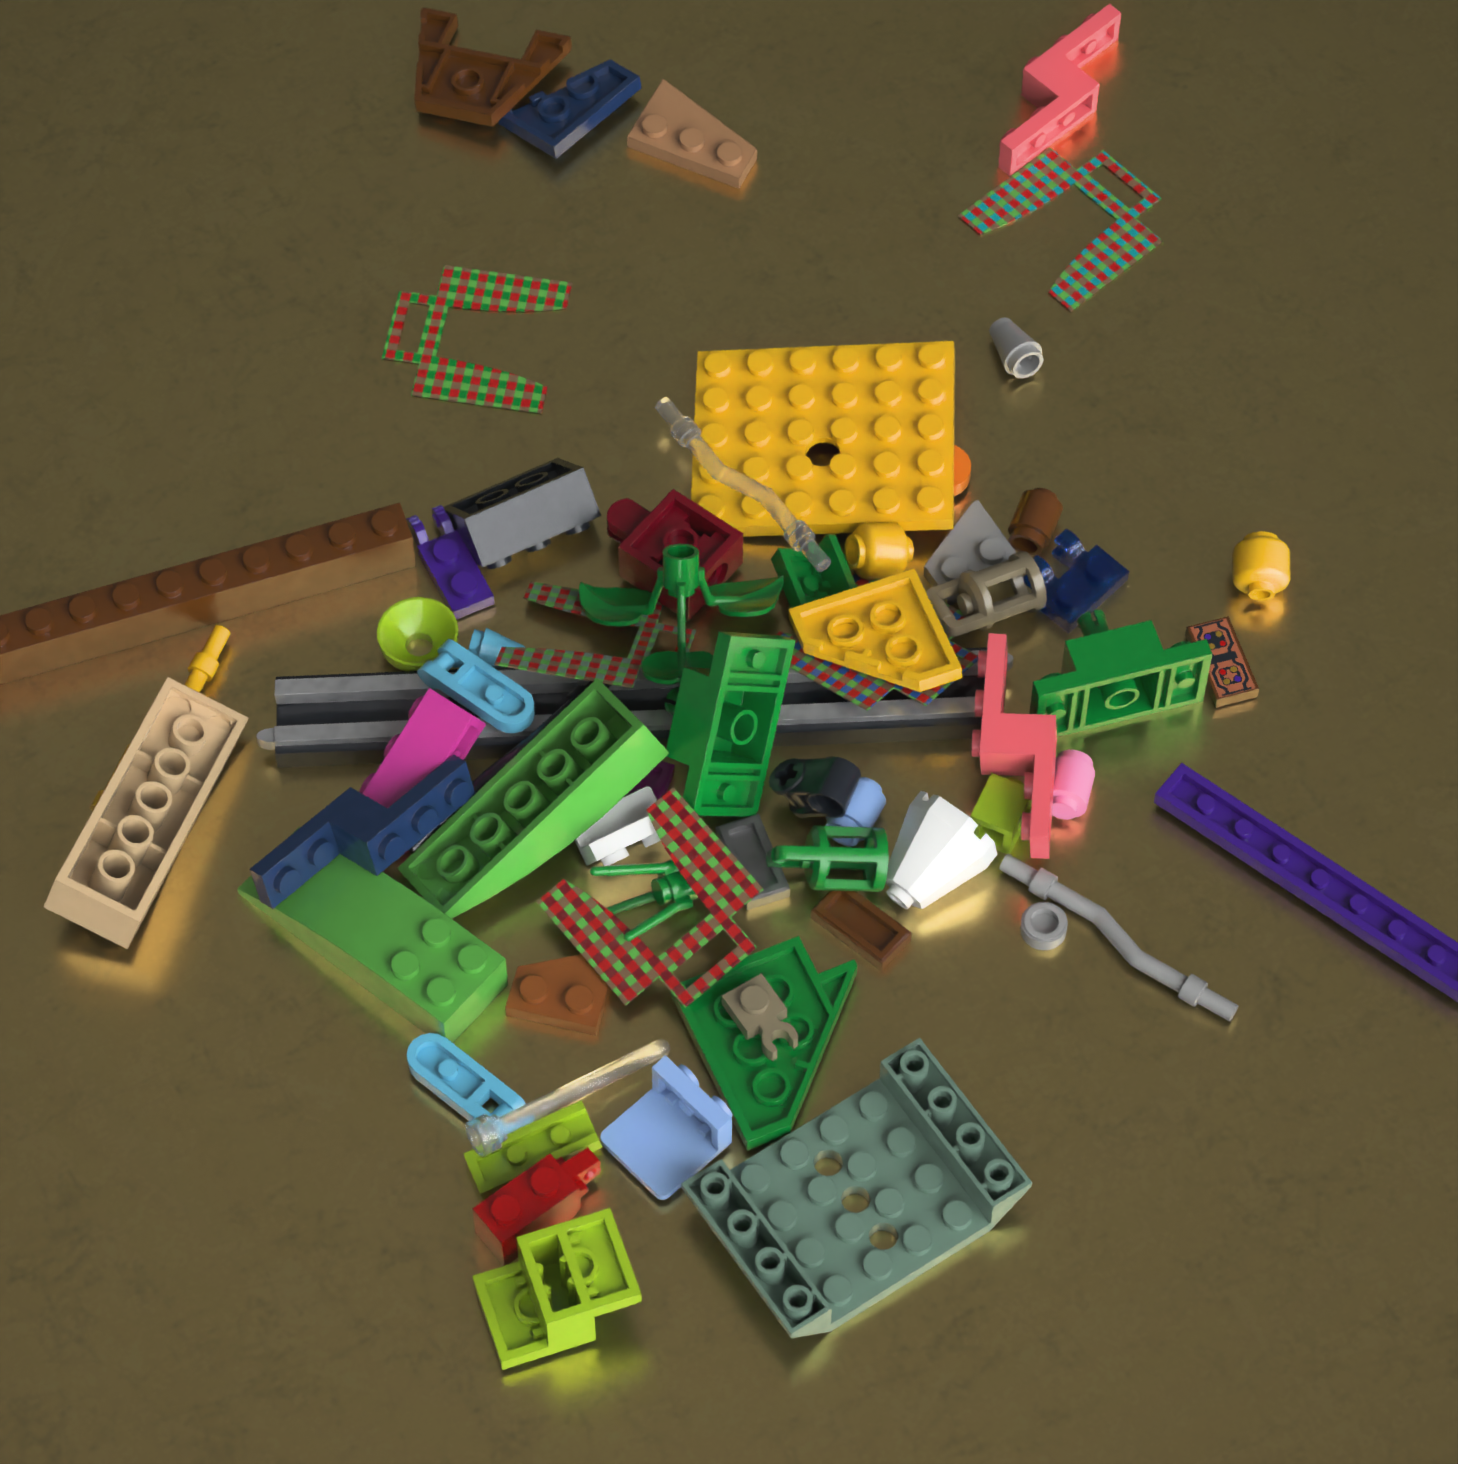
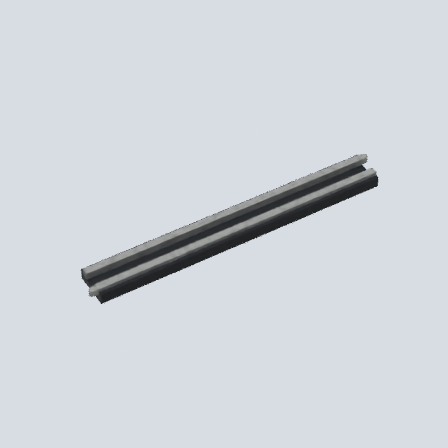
M987 647L965 648L978 655L979 650L987 651ZM1009 653L1007 671L1013 667V656ZM977 661L962 674V679L954 681L927 706L892 689L867 711L790 668L772 747L972 739L973 729L981 730L982 717H975L976 690H984L985 678H978ZM508 667L495 668L525 688L533 697L535 705L534 720L527 729L518 733L502 732L441 690H432L486 723V726L464 760L500 759L567 702L566 696L579 684L585 686L589 681ZM640 668L633 688L612 685L608 689L648 728L666 749L673 715L666 711L665 703L676 705V701L666 697L673 688L680 687V683L666 685L652 682L643 676ZM450 669L448 672L454 675L458 669ZM417 671L276 677V726L258 732L256 735L259 747L263 749L275 750L278 768L381 764L385 759L384 750L388 742L396 734H400L409 721L408 714L412 704L418 697L425 695L430 687L420 679Z

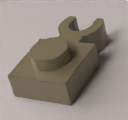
M762 973L722 995L723 1007L745 1038L748 1040L760 1034L762 1037V1051L768 1059L772 1061L777 1059V1048L772 1043L777 1038L787 1040L793 1049L798 1047L796 1029L791 1024L781 1021L787 1018V1008Z

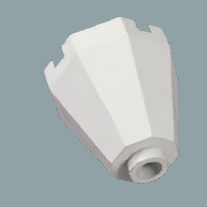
M920 791L909 805L888 863L886 884L890 888L886 893L894 902L905 909H908L911 905L923 909L985 870L998 855L995 843L987 834L979 840L973 832L978 825L958 808L938 795L933 794L929 799L927 792Z

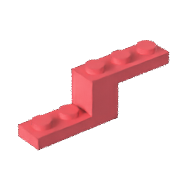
M1108 4L1098 13L1088 15L1077 29L1069 35L1064 34L1059 37L1049 50L1041 56L1031 58L1024 66L1021 95L1037 107L1029 120L1017 129L1012 128L1008 130L1000 141L998 167L1007 175H1013L1097 110L1100 84L1080 68L1118 40L1121 12L1111 4Z
M988 633L987 651L979 650L978 678H985L984 690H976L975 717H982L981 730L973 729L972 757H980L981 775L993 773L1004 776H1025L1024 799L1032 800L1031 813H1022L1021 840L1030 841L1031 858L1049 859L1057 747L1056 715L1004 713L1008 665L1007 634Z

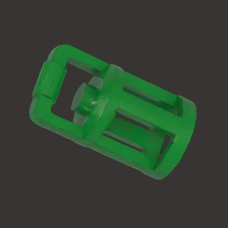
M813 825L806 838L805 846L779 845L769 850L765 859L767 867L804 869L806 880L812 890L882 892L888 873L889 850L887 834L884 828ZM827 837L865 839L864 848L831 847ZM830 869L863 870L864 880L826 879Z

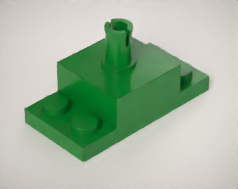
M1096 609L1093 611L1096 618L1095 621H1093L1090 611L1085 612L1077 619V625L1081 629L1083 637L1065 641L1061 673H1051L1045 675L1040 680L1033 681L1029 714L1056 715L1057 737L1203 702L1212 651L1207 639L1192 643L1182 641L1163 650L1152 620L1109 630L1105 614L1102 610Z
M719 631L711 668L684 667L680 687H675L668 693L666 698L676 701V705L665 703L666 711L673 715L666 747L669 754L666 757L689 765L683 798L699 816L749 817L758 814L796 640L782 635Z

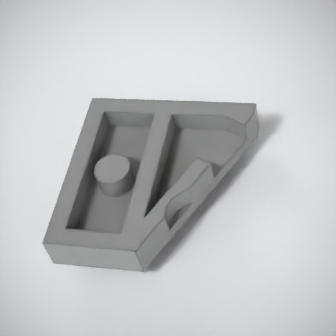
M979 500L972 502L956 523L954 529L949 532L924 565V577L932 587L959 578L960 574L964 571L973 570L976 572L1007 561L1009 556L1016 553V551ZM959 593L944 598L943 601L952 605L957 602Z

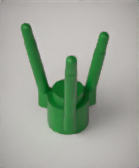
M672 860L663 863L596 866L590 869V873L593 876L658 874V878L653 879L651 882V892L607 907L611 913L617 914L654 901L660 906L667 905L666 908L625 933L624 939L626 941H631L677 912L693 907L692 901L698 898Z

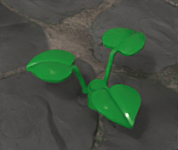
M673 544L663 549V567L657 569V580L652 593L635 588L595 587L580 582L579 601L585 615L595 623L606 626H628L638 623L642 615H652L663 586L668 589V594L677 598L678 652L661 651L650 654L643 659L641 671L643 676L652 682L670 685L681 682L684 667L711 668L713 660L711 653L705 651L686 652V598L694 595L695 589L698 586L708 606L718 605L720 613L734 617H752L766 614L775 607L784 584V577L782 575L767 579L721 583L708 587L705 580V568L699 567L698 548L689 544Z

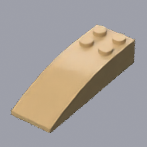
M167 677L59 871L44 904V908L128 949L249 718Z

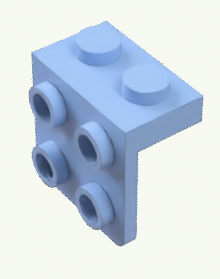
M665 1055L652 1066V1089L601 1132V1144L656 1198L665 1200L681 1188V1183L697 1174L732 1143V1113L719 1097L713 1095L710 1098L699 1087L696 1076L689 1068L683 1064L677 1066Z

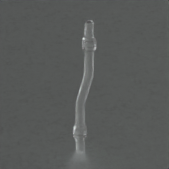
M664 397L656 403L655 409L671 427L670 433L681 447H687L713 479L759 501L783 529V537L793 550L801 551L818 572H822L830 566L831 559L814 540L815 534L805 521L797 520L770 487L724 465L700 436L701 430L691 417H684L668 397Z

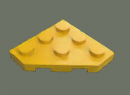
M915 568L788 609L790 623L805 654L917 692L962 679V667Z

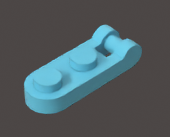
M451 639L446 640L438 648L439 655L433 661H426L417 671L420 679L428 687L441 690L502 732H522L534 720V700L525 688ZM452 667L459 668L454 675L448 672Z
M427 1033L418 1036L409 1045L407 1062L409 1071L414 1078L476 1126L478 1131L487 1140L492 1141L503 1136L506 1132L504 1127L512 1118L518 1120L528 1110L526 1102L515 1091L446 1037L440 1034ZM490 1098L499 1104L492 1113L482 1107Z

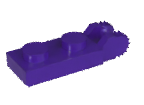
M442 505L431 510L433 522L442 535L429 541L424 525L417 515L407 518L409 529L418 548V556L443 602L455 615L456 620L495 604L491 589L458 531H454L451 520Z

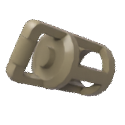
M1025 551L1014 553L1009 556L1007 561L976 572L973 570L964 571L960 574L959 578L932 587L926 591L945 633L952 637L960 636L976 629L981 631L990 629L995 622L1025 611L1030 613L1039 611L1046 606L1047 601L1046 587L1040 569L1035 560ZM1025 573L1029 578L1032 593H1029L1023 579V574ZM1010 579L1015 595L993 603L987 587ZM959 593L957 596L959 609L964 616L969 615V617L956 620L951 610L943 601L944 598Z

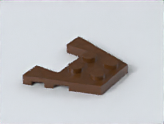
M423 7L420 13L419 62H417L414 97L416 111L493 127L570 53L572 49L571 37L536 30L521 59L451 46L449 43L459 26L457 14Z

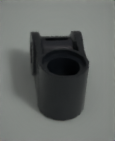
M830 756L817 759L791 758L781 762L773 770L769 778V786L776 794L784 795L789 801L790 810L799 818L816 816L838 818L842 817L847 811L861 778V771L855 764L841 757Z

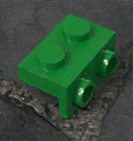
M826 534L816 549L778 548L771 558L777 576L783 575L784 577L782 588L790 608L857 587L847 564L846 556L842 552L835 534Z

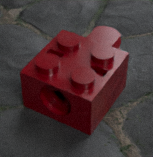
M672 489L652 511L647 510L630 498H624L613 503L607 512V534L620 544L618 546L619 576L638 589L652 593L657 580V569L663 567V549L673 544H689L698 548L699 567L705 568V580L708 587L725 583L743 563V533L675 489ZM663 586L658 602L677 614V598L670 596L668 589ZM699 586L695 589L694 595L686 598L687 621H690L706 603Z

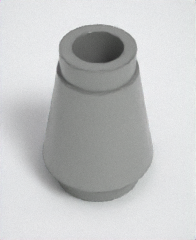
M1000 318L991 325L989 333L1007 373L1017 378H1027L1041 368L1043 364L1042 347L1013 323L1010 318Z

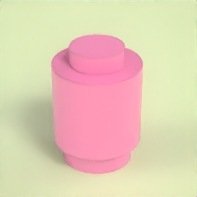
M1064 750L1058 754L1055 762L1052 815L1054 817L1068 820L1079 817L1086 812L1095 778L1093 761L1087 754L1078 750Z

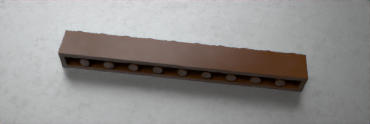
M399 502L0 615V685L416 567L413 537L401 504Z

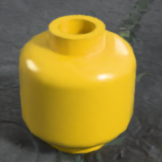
M894 522L861 523L854 529L853 534L847 537L845 543L847 564L850 569H854V572L861 579L877 580L905 571L907 563L912 561L914 555L911 538L907 537L904 529Z
M1252 532L1244 536L1243 540L1235 545L1232 552V579L1235 587L1241 592L1248 594L1251 599L1259 601L1272 599L1275 593L1284 590L1290 582V551L1287 544L1278 539L1277 535L1270 532Z

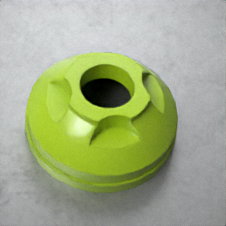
M425 597L407 598L393 604L383 613L377 627V640L382 655L391 665L403 671H418L426 661H433L439 655L438 648L446 640L451 639L458 643L459 638L458 623L452 611L443 603ZM416 639H425L433 646L431 651L423 656H414L406 649L408 644Z

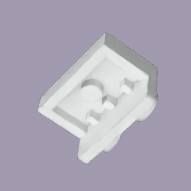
M646 786L623 797L600 820L575 839L586 865H590L600 859L604 866L611 865L630 856L626 847L642 840L646 848L661 841L646 811L657 801L650 787Z

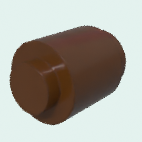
M1035 488L1022 493L1008 528L1010 535L1009 543L1018 552L1025 551L1030 555H1039L1043 548L1049 546L1063 511L1061 502L1052 491L1045 488Z

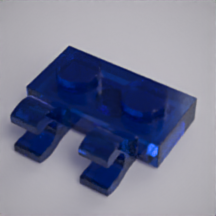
M1065 529L1054 539V543L1058 546L1052 550L1051 554L1060 563L1070 568L1058 579L1051 566L1043 558L1036 555L1033 559L1040 569L1046 587V606L1041 611L1069 634L1078 626L1077 619L1082 614L1088 611L1091 614L1128 580L1130 571L1098 545H1095L1087 552L1080 539L1072 531ZM1026 574L1025 576H1023L1024 582L1030 589H1032L1029 578Z

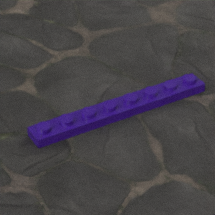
M1183 763L1176 768L1155 793V804L1458 1002V942Z

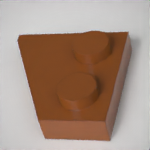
M582 954L518 966L505 1006L506 1016L597 1036L611 988Z

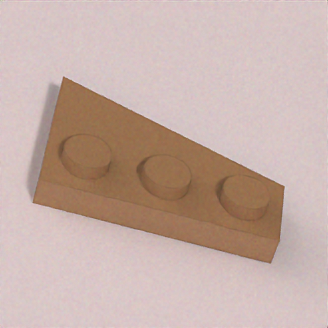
M664 79L627 136V147L738 189L757 160V149Z

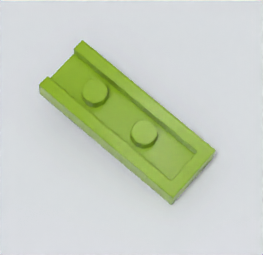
M581 1100L463 1154L480 1195L485 1200L549 1153L555 1159L563 1157L567 1161L587 1147L592 1152L603 1147Z

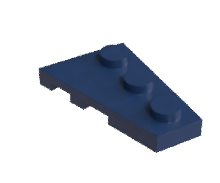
M610 59L567 79L566 87L548 95L541 91L530 96L529 104L514 111L511 109L498 121V124L557 159L642 88L640 76Z

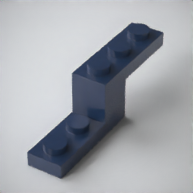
M453 754L389 808L384 807L351 787L348 788L249 869L260 902L274 909L339 854L378 876L475 795L466 761Z

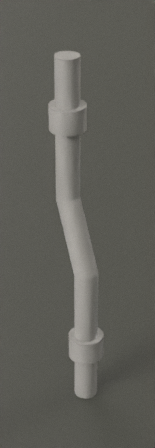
M1010 854L1004 857L999 870L1029 886L1028 891L1044 901L1050 898L1094 923L1132 967L1179 993V999L1193 1007L1199 1004L1229 1022L1232 1020L1239 1007L1237 1004L1207 988L1208 982L1193 974H1190L1188 977L1142 951L1105 908L1057 882L1058 876L1046 869L1040 868L1038 871Z

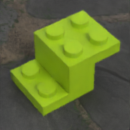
M611 1208L516 1237L518 1262L472 1276L473 1285L502 1370L595 1341L596 1316L642 1302L641 1291Z

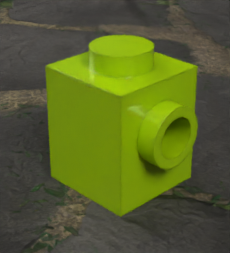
M991 773L970 815V818L978 825L973 831L974 835L981 840L987 834L994 841L996 850L1005 854H1011L1020 836L1022 813H1031L1032 800L1024 799L1023 782L1013 777H1001Z

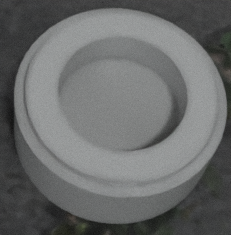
M1034 903L1022 915L1021 936L1032 948L1038 950L1054 949L1066 937L1067 916L1059 906L1053 903Z

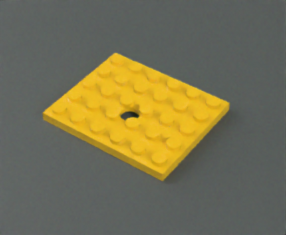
M954 341L697 351L691 500L742 532L743 537L853 533L854 529L861 523L873 522L898 523L904 531L954 529ZM818 443H831L839 449L840 453L835 455L831 459L830 464L826 466L813 465L810 458L806 456L808 450Z

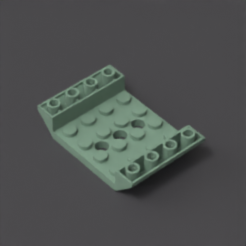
M920 1038L882 1060L878 1080L741 1164L729 1170L724 1161L720 1159L681 1183V1188L790 1338L827 1333L838 1328L988 1233L1032 1187V1181ZM823 1158H832L838 1161L842 1168L835 1175L825 1176L820 1174L814 1166ZM858 1194L867 1199L869 1206L864 1211L855 1213L845 1209L842 1201L849 1195ZM878 1231H887L894 1235L897 1242L893 1247L882 1250L874 1247L869 1239Z

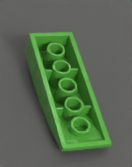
M597 678L397 869L426 901L452 919L493 897L566 848L612 809L669 752L648 728Z
M341 854L274 909L260 902L252 876L237 889L238 894L425 1034H440L454 1043L508 986L506 958L400 882L383 872L376 876Z

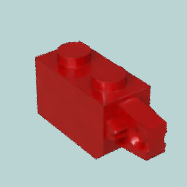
M588 1147L567 1161L563 1157L555 1159L549 1153L472 1208L475 1233L503 1266L510 1264L518 1258L516 1237L574 1218L581 1209L580 1198L588 1192L586 1184L601 1173L600 1160Z

